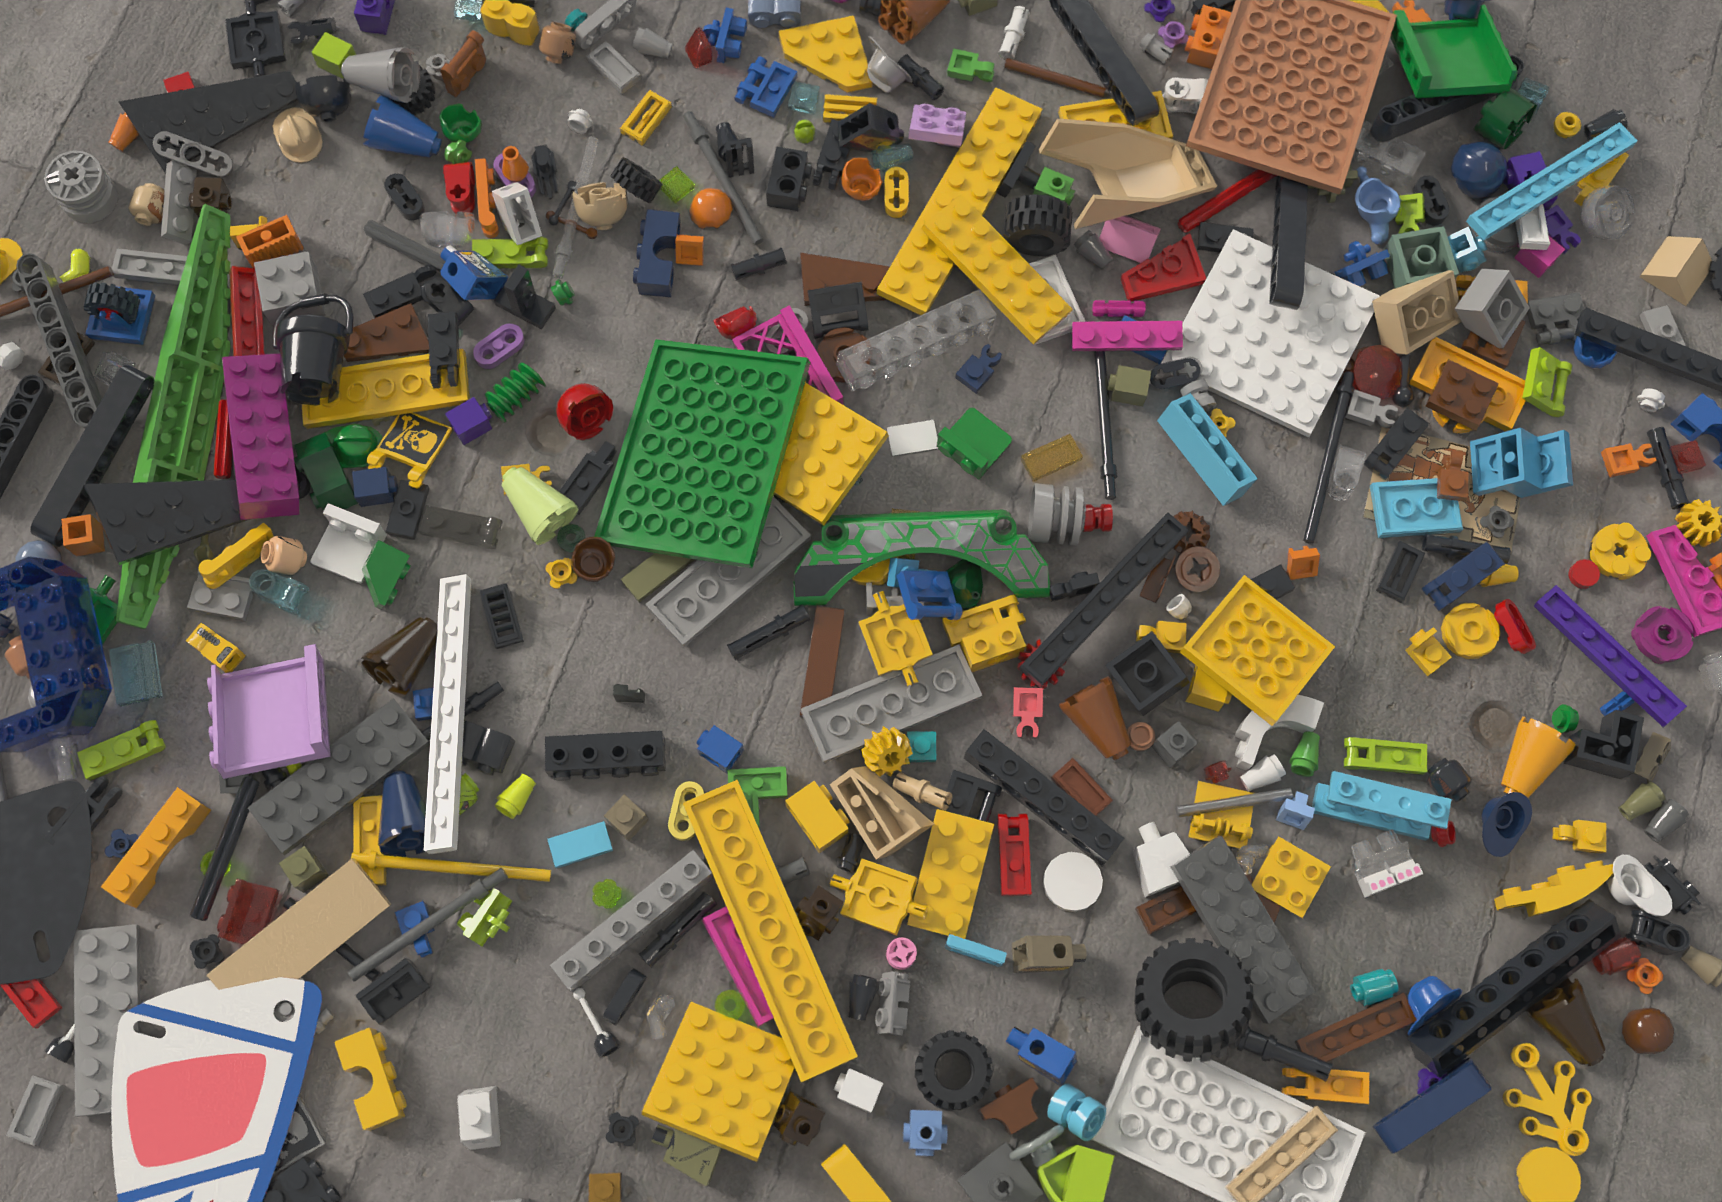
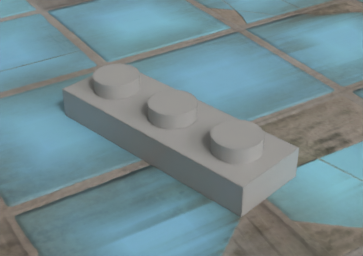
M172 160L166 166L161 237L187 245L192 240L194 210L189 206V194L193 193L197 170Z
M117 249L112 271L114 278L179 285L188 256Z

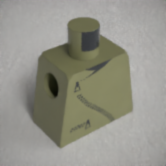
M658 1124L651 1142L667 1148L663 1161L699 1183L709 1186L722 1148L677 1129L672 1130Z

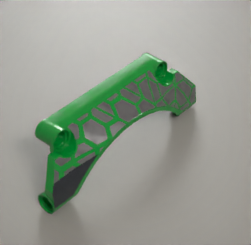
M1002 509L831 515L826 524L821 525L822 541H813L795 569V581H793L794 606L826 605L835 593L852 577L878 562L905 554L938 553L962 558L983 567L1004 582L1018 598H1044L1050 595L1047 562L1026 534H1017V526L1010 512ZM1001 519L1010 521L1009 526L1005 530L995 528L996 523ZM831 525H838L842 529L840 534L836 536L829 535L826 530Z

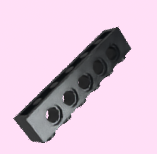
M985 729L982 730L966 750L964 759L994 783L1001 786L1004 791L1103 867L1125 839Z

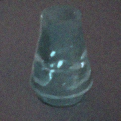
M909 144L878 146L877 149L872 151L874 167L884 172L913 159V151Z

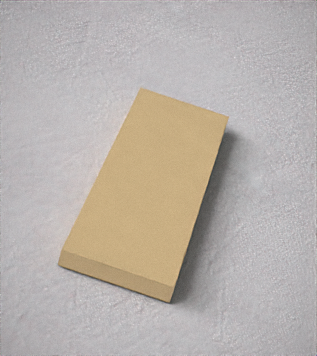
M352 858L208 973L207 977L218 990L279 977L298 980L388 908L391 903L358 862Z

